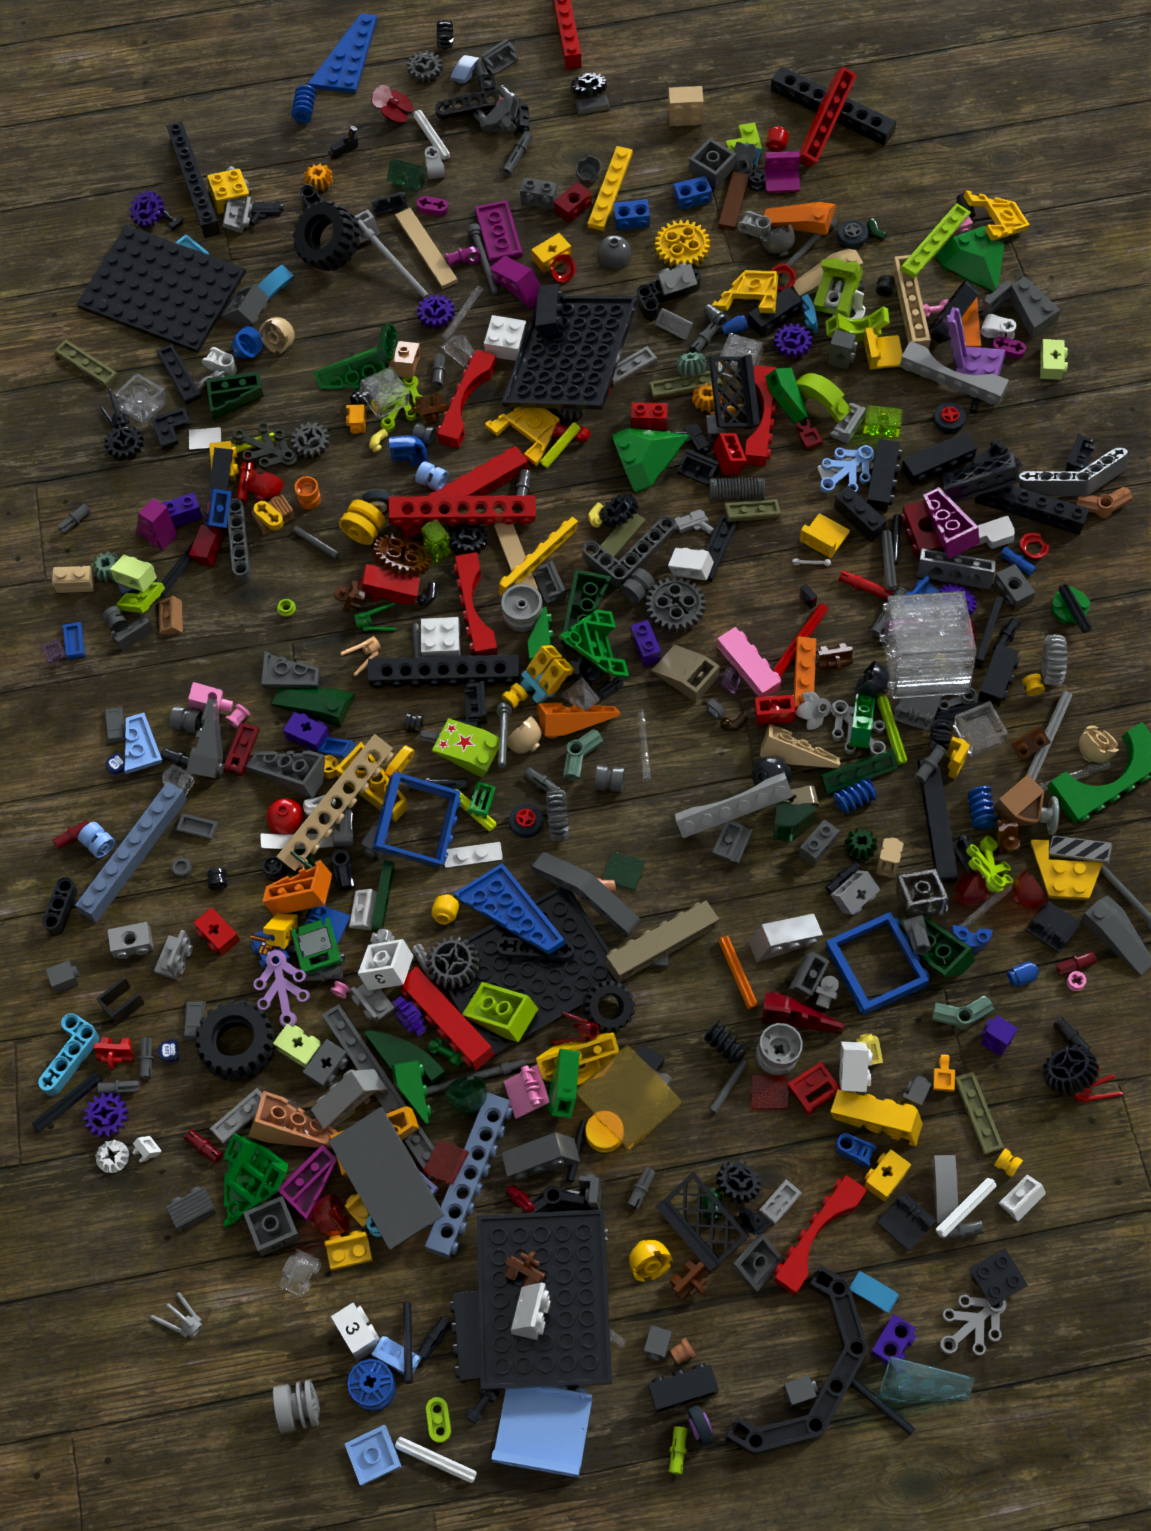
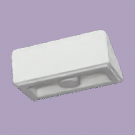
M365 889L355 892L350 928L372 929V919L377 897L376 891Z
M1026 1175L999 1202V1205L1015 1220L1019 1221L1046 1192L1041 1183Z

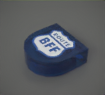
M116 751L106 760V768L111 774H120L125 771V760Z
M177 1039L167 1040L159 1045L157 1052L163 1061H179Z

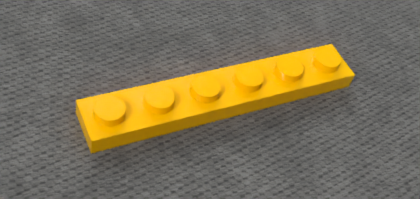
M616 147L589 218L588 228L605 230L632 158V149Z
M574 517L564 521L556 532H552L544 543H540L537 546L535 552L528 554L523 563L516 565L510 575L504 576L499 582V594L503 596L508 588L520 584L536 567L544 562L576 532L578 521Z

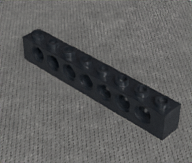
M783 66L771 79V91L816 113L828 89ZM848 97L836 120L837 123L884 146L895 133L897 122Z
M183 122L167 125L169 138L204 238L221 234Z
M519 655L368 659V682L373 688H383L384 686L401 688L403 685H410L411 687H421V685L438 687L440 684L458 686L459 684L480 683L481 681H484L486 685H496L497 683L513 685L515 682H520ZM499 668L505 669L501 674L495 672ZM461 669L467 670V673L463 675L459 674L458 672ZM479 669L486 670L484 674L477 673ZM424 670L430 671L426 676L420 674ZM442 670L449 671L446 675L439 674ZM387 671L392 672V674L388 677L383 676V674ZM404 671L411 672V674L408 676L402 675Z

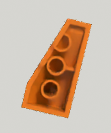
M814 202L768 208L765 210L764 216L770 218L771 227L780 228L785 226V229H789L788 225H792L793 230L827 235L836 204Z
M537 703L540 728L542 733L548 738L564 736L620 716V711L615 706L591 705L589 708H586L585 706H580V704L565 707L562 706V703Z

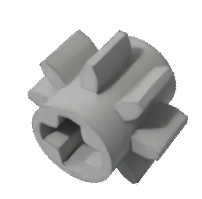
M379 929L377 934L372 933L370 942H372V945L395 941V936H392V932L387 929Z

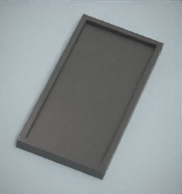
M383 1107L376 1109L329 1140L331 1147L390 1250H393L445 1216Z

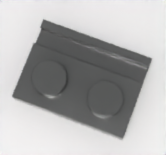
M1009 280L999 284L991 295L988 294L983 299V313H981L983 318L988 314H993L1009 300L1008 296L1011 294L1013 286Z
M733 821L725 822L712 855L739 865L753 829L745 828V826Z

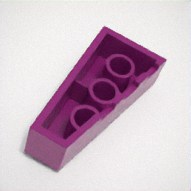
M940 488L923 495L930 514L929 521L934 531H936L948 559L980 544L979 527Z

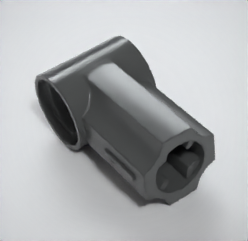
M346 808L343 812L345 816L339 824L335 822V829L333 831L334 847H353L354 830L352 829L353 811Z
M923 915L903 920L914 954H919L920 956L927 954L931 947Z

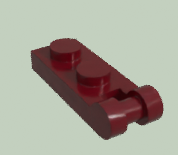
M241 722L225 761L224 772L230 773L232 771L236 772V775H244L245 766L260 732L259 727ZM234 760L239 761L238 765L233 764Z

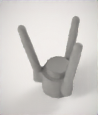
M178 1292L176 1294L191 1317L189 1315L184 1317L169 1303L166 1304V1307L182 1321L180 1324L182 1329L154 1315H151L150 1318L180 1333L185 1338L188 1336L193 1338L203 1326L200 1323L202 1319L195 1314L185 1298Z

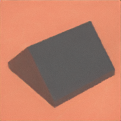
M760 1233L733 1263L732 1271L758 1292L772 1276L777 1266L785 1260L764 1233Z

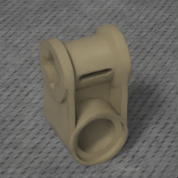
M814 786L791 789L793 797L780 802L781 810L786 813L813 810L819 806Z

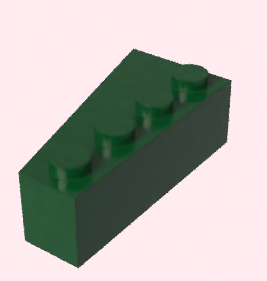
M575 569L563 633L599 608L610 586L611 576ZM561 639V644L569 645Z

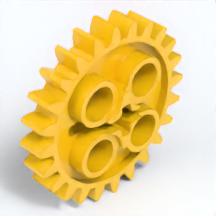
M680 220L679 224L673 221L672 226L667 223V228L661 227V232H657V237H655L656 255H659V260L664 259V264L670 262V267L682 263L686 265L694 263L698 266L699 261L704 262V257H708V252H710L709 234H706V229L701 230V225L696 227L695 222L689 224V220L686 223Z

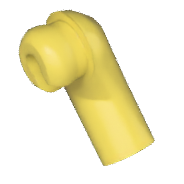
M384 428L370 439L369 447L375 453L382 448L379 444L380 441L388 436Z

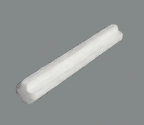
M421 110L415 111L413 113L414 118L432 145L439 149L442 160L449 159V151Z
M987 1178L936 1228L938 1235L945 1238L996 1188L995 1181Z
M399 1437L395 1444L396 1449L467 1482L473 1483L476 1478V1471L405 1438Z

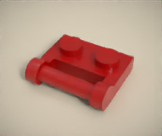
M822 1062L790 1081L787 1085L807 1115H810L814 1112L815 1108L836 1096L838 1089L841 1090ZM826 1084L830 1086L831 1089L811 1102H808L806 1097Z

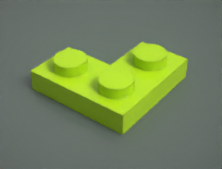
M755 123L739 125L738 130L741 138L726 141V148L733 152L736 142L748 145L754 144L755 147L762 149Z
M152 582L144 592L139 594L126 593L116 606L121 611L144 613L160 597L165 587L162 583Z

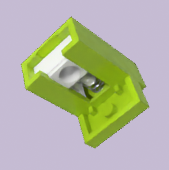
M838 258L823 259L821 263L823 275L813 303L815 310L834 315L839 313L849 318L854 303L853 295L858 290L863 274L862 267L856 262H843ZM832 298H839L836 302H831Z

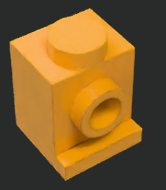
M346 405L347 426H350V432L353 434L365 433L366 413L364 405Z

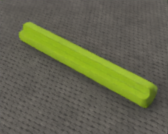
M880 696L877 703L897 765L906 764L907 757L887 696Z

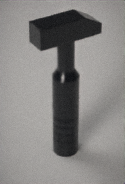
M167 211L161 212L165 219L171 221L169 228L172 231L182 224V216L174 219Z

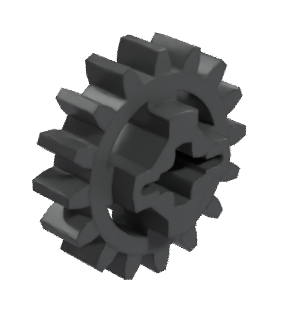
M427 50L425 53L419 51V55L414 53V58L410 57L409 62H407L408 74H410L411 79L415 78L416 82L422 80V83L427 80L430 83L431 79L437 80L436 76H441V71H443L442 60L439 59V55L434 56V52L428 54Z
M307 422V426L300 424L301 429L295 428L296 433H292L291 443L294 451L298 452V456L304 454V457L307 459L308 455H311V458L314 459L316 454L319 457L321 456V451L327 452L326 447H330V436L328 430L324 429L322 424L318 427L317 422L313 425Z

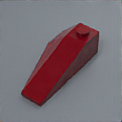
M772 991L765 994L761 1022L782 1023L797 1028L842 1034L843 1023L779 992Z

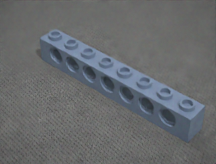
M487 1092L441 1205L445 1216L434 1222L425 1248L428 1252L449 1260L452 1254L456 1255L460 1244L457 1241L460 1234L464 1235L467 1228L465 1221L468 1215H472L475 1207L473 1203L474 1198L481 1193L483 1184L480 1183L483 1176L487 1177L490 1165L488 1163L490 1158H494L496 1155L498 1138L502 1139L504 1135L505 1120H509L512 1115L513 1108H511L510 1100ZM492 1115H497L499 1117V1119L496 1122L488 1121L489 1117ZM490 1134L492 1137L489 1141H482L481 1136ZM476 1153H482L484 1155V1157L481 1160L473 1159V1156ZM468 1172L476 1173V1177L472 1180L465 1178ZM461 1191L469 1193L465 1199L457 1197ZM454 1210L461 1212L460 1216L456 1219L450 1217V1213ZM445 1230L453 1231L450 1238H443L442 1233Z

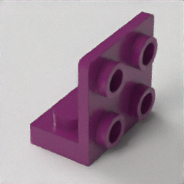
M799 152L765 153L764 168L767 193L800 191Z

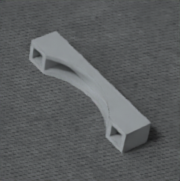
M912 341L909 342L901 357L900 367L904 370L911 371L921 377L931 379L939 384L946 385L956 391H961L971 397H977L996 406L1001 402L1008 386V379L995 374L968 375L953 371L939 363L930 354L927 347Z
M781 773L734 797L704 806L692 807L676 813L675 818L681 835L685 838L791 798L793 794L785 773Z

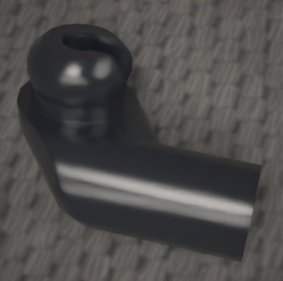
M429 582L427 593L417 596V601L420 605H428L436 599L437 583Z

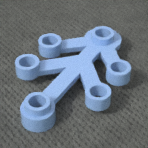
M867 445L861 446L858 450L837 448L834 452V457L837 460L825 458L822 461L821 467L825 471L831 468H843L832 478L825 477L822 479L820 489L823 493H831L835 488V484L847 474H849L848 486L854 487V491L857 493L856 467L860 463L862 464V473L859 481L862 484H868L871 479L869 462L874 458V451ZM844 457L854 458L852 461H840Z

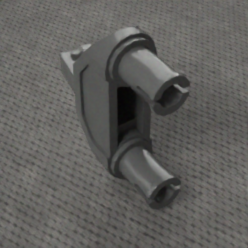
M505 85L500 86L503 91L499 88L497 90V93L503 100L487 116L482 109L476 110L479 115L474 112V118L478 120L480 128L485 132H497L506 128L513 132L517 128L513 121L516 119L519 99Z

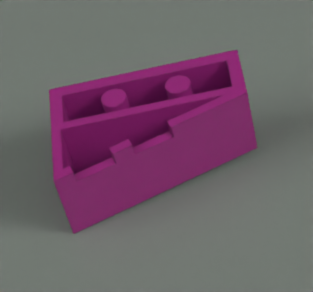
M506 256L489 268L492 272V279L531 309L537 304L538 287L541 286L532 269Z
M152 498L138 513L136 533L145 538L152 547H158L164 551L177 537V533L168 508Z
M321 1145L277 1191L306 1222H308L337 1165V1159Z

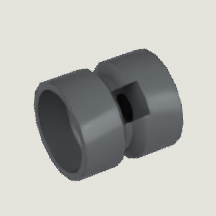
M638 568L632 574V577L621 586V591L627 599L634 603H639L645 596V592L648 593L653 585H655V580L647 571Z
M175 705L170 714L169 727L172 730L183 731L185 729L188 733L197 734V731L202 726L203 712L191 708L187 710L186 707Z
M597 765L595 790L610 788L612 792L622 793L625 768L613 767L610 770L608 766Z

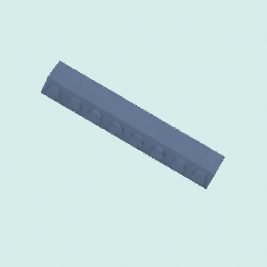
M167 781L75 906L80 914L97 923L187 801L182 789Z

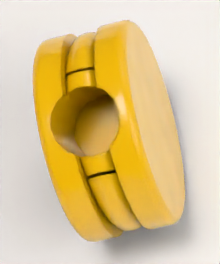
M605 1111L598 1112L586 1124V1140L595 1151L608 1153L616 1150L621 1145L624 1137V1127L620 1118L615 1114Z

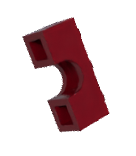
M925 501L904 505L902 513H900L901 523L906 526L907 539L911 540L912 553L916 554L918 561L922 548L941 551L942 546L936 531L927 533L920 529L921 527L928 526L930 519Z

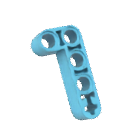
M73 1013L66 1014L61 1020L63 1029L71 1038L38 1081L39 1087L48 1096H55L62 1090L93 1050L94 1044L99 1041V1035L95 1028ZM76 1022L73 1028H68L71 1023ZM92 1032L90 1038L84 1039V1036L87 1033ZM79 1049L76 1055H71L73 1050ZM67 1065L64 1071H59L61 1066Z

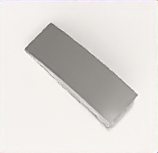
M935 1155L932 1160L936 1224H941L958 1207L955 1155Z

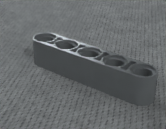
M232 499L230 500L228 514L232 570L236 581L240 584H246L251 580L246 513L242 501Z

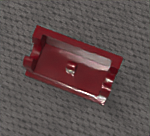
M200 526L189 553L190 558L196 559L195 563L209 567L214 566L225 538L219 527Z

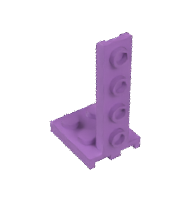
M952 307L950 315H947L946 325L949 326L951 349L954 350L953 360L956 361L957 366L956 372L968 375L995 374L999 376L1005 357V350L966 347L960 310Z

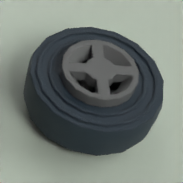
M844 221L837 231L838 241L846 248L857 249L866 243L868 229L861 221Z

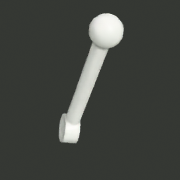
M796 558L792 560L793 565L824 564L825 566H830L831 561L829 559L813 561Z

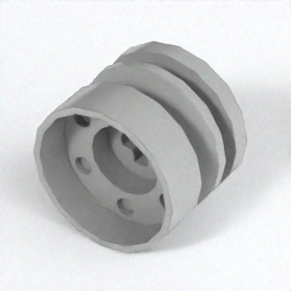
M782 1023L770 1025L763 1031L756 1048V1059L758 1065L765 1072L771 1075H783L789 1073L795 1067L803 1046V1041L798 1031L794 1027Z
M311 1379L305 1380V1391H303L301 1382H296L295 1393H292L288 1384L273 1388L275 1414L281 1434L296 1431L297 1420L299 1419L304 1429L308 1428V1418L312 1427L319 1425V1401Z

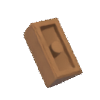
M175 596L159 602V629L161 635L183 632L182 601Z

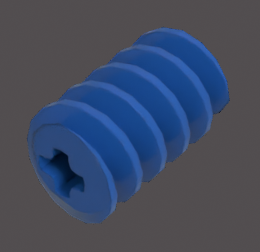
M300 85L296 88L291 112L293 119L303 124L311 122L316 91L309 85Z
M868 777L866 781L861 780L859 784L854 783L853 787L848 786L846 791L840 790L839 794H833L835 805L839 811L844 810L846 814L850 813L849 807L855 811L856 804L863 807V800L870 804L869 797L874 801L877 800L876 790Z
M989 786L976 787L967 794L972 826L978 830H986L996 826V823L992 822L996 820V816L992 815L995 809L992 808L994 802L990 800L993 798V795L989 793L992 790Z

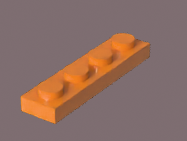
M798 636L796 639L795 709L804 703L802 693L814 692L816 638Z

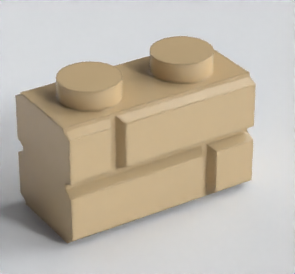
M91 566L53 568L52 584L57 593L94 592L95 576Z
M897 838L884 839L876 871L878 875L890 878L896 877L904 844Z

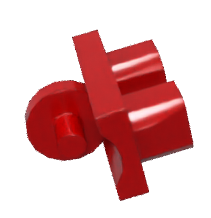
M102 1037L99 1043L94 1044L96 1060L108 1063L109 1069H114L115 1063L133 1062L134 1056L130 1038H122L119 1044H113L111 1038Z

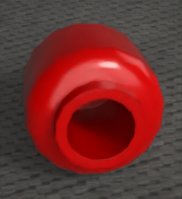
M781 126L769 129L765 142L766 147L771 152H780L786 149L789 137L788 132Z

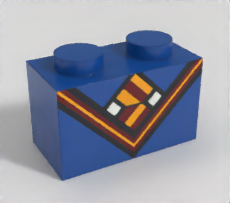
M209 489L205 525L227 528L231 491Z
M263 930L250 936L253 941L250 946L255 955L259 953L262 959L259 960V963L263 970L268 966L266 963L267 955L273 950L282 951L286 955V962L290 965L292 964L285 949L266 943L268 939L275 940L273 935L264 934ZM277 956L273 958L274 964L279 963V958Z

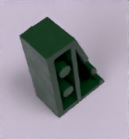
M259 372L206 379L210 412L213 420L264 397Z

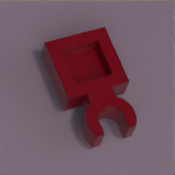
M805 419L806 426H801L800 422H797L796 428L800 432L799 439L806 451L823 445V440L816 427L810 428L809 419Z

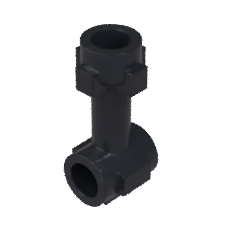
M480 1390L479 1394L482 1397L474 1408H468L465 1417L474 1424L480 1421L483 1417L480 1413L489 1401L492 1404L500 1394L499 1391Z

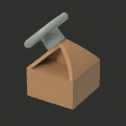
M1028 774L1004 794L993 807L1002 819L1008 818L1010 823L1017 822L1018 826L1033 825L1038 822L1047 823L1049 835H1054L1057 831L1059 820V802L1057 797L1053 796L1050 798L1048 808L1042 807L1044 791Z

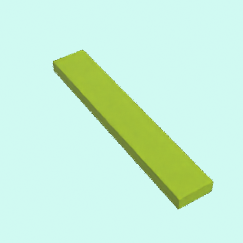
M956 203L904 262L900 271L915 279L966 221L971 212Z

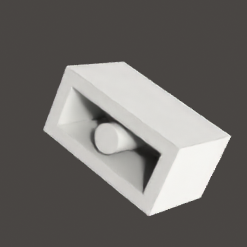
M675 548L668 567L675 577L707 580L714 561L708 551Z

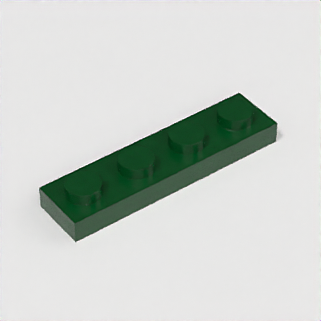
M888 750L823 773L820 777L825 793L829 794L851 786L854 783H859L861 780H866L867 777L871 779L896 770L898 765L894 751Z

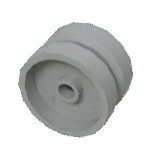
M517 584L508 588L502 596V614L506 625L518 632L533 630L543 610L542 598L538 590L531 585Z

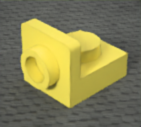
M869 1033L863 1034L859 1039H856V1042L866 1043L868 1049L871 1050L872 1065L883 1063L879 1039Z

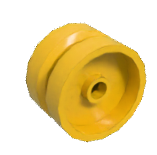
M358 499L352 501L347 509V513H344L339 521V527L348 537L364 545H372L378 536V532L386 524L384 515L376 507Z

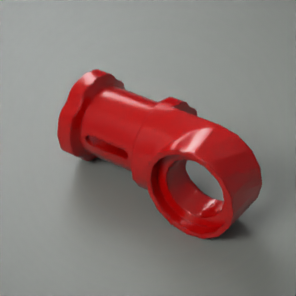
M557 422L554 426L552 437L560 438L569 427ZM580 426L581 429L573 440L586 443L591 432L587 428Z

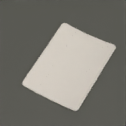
M220 427L189 430V449L210 448L209 443L221 442Z

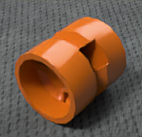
M309 476L298 479L294 486L298 504L307 510L318 507L321 502V495L317 481Z

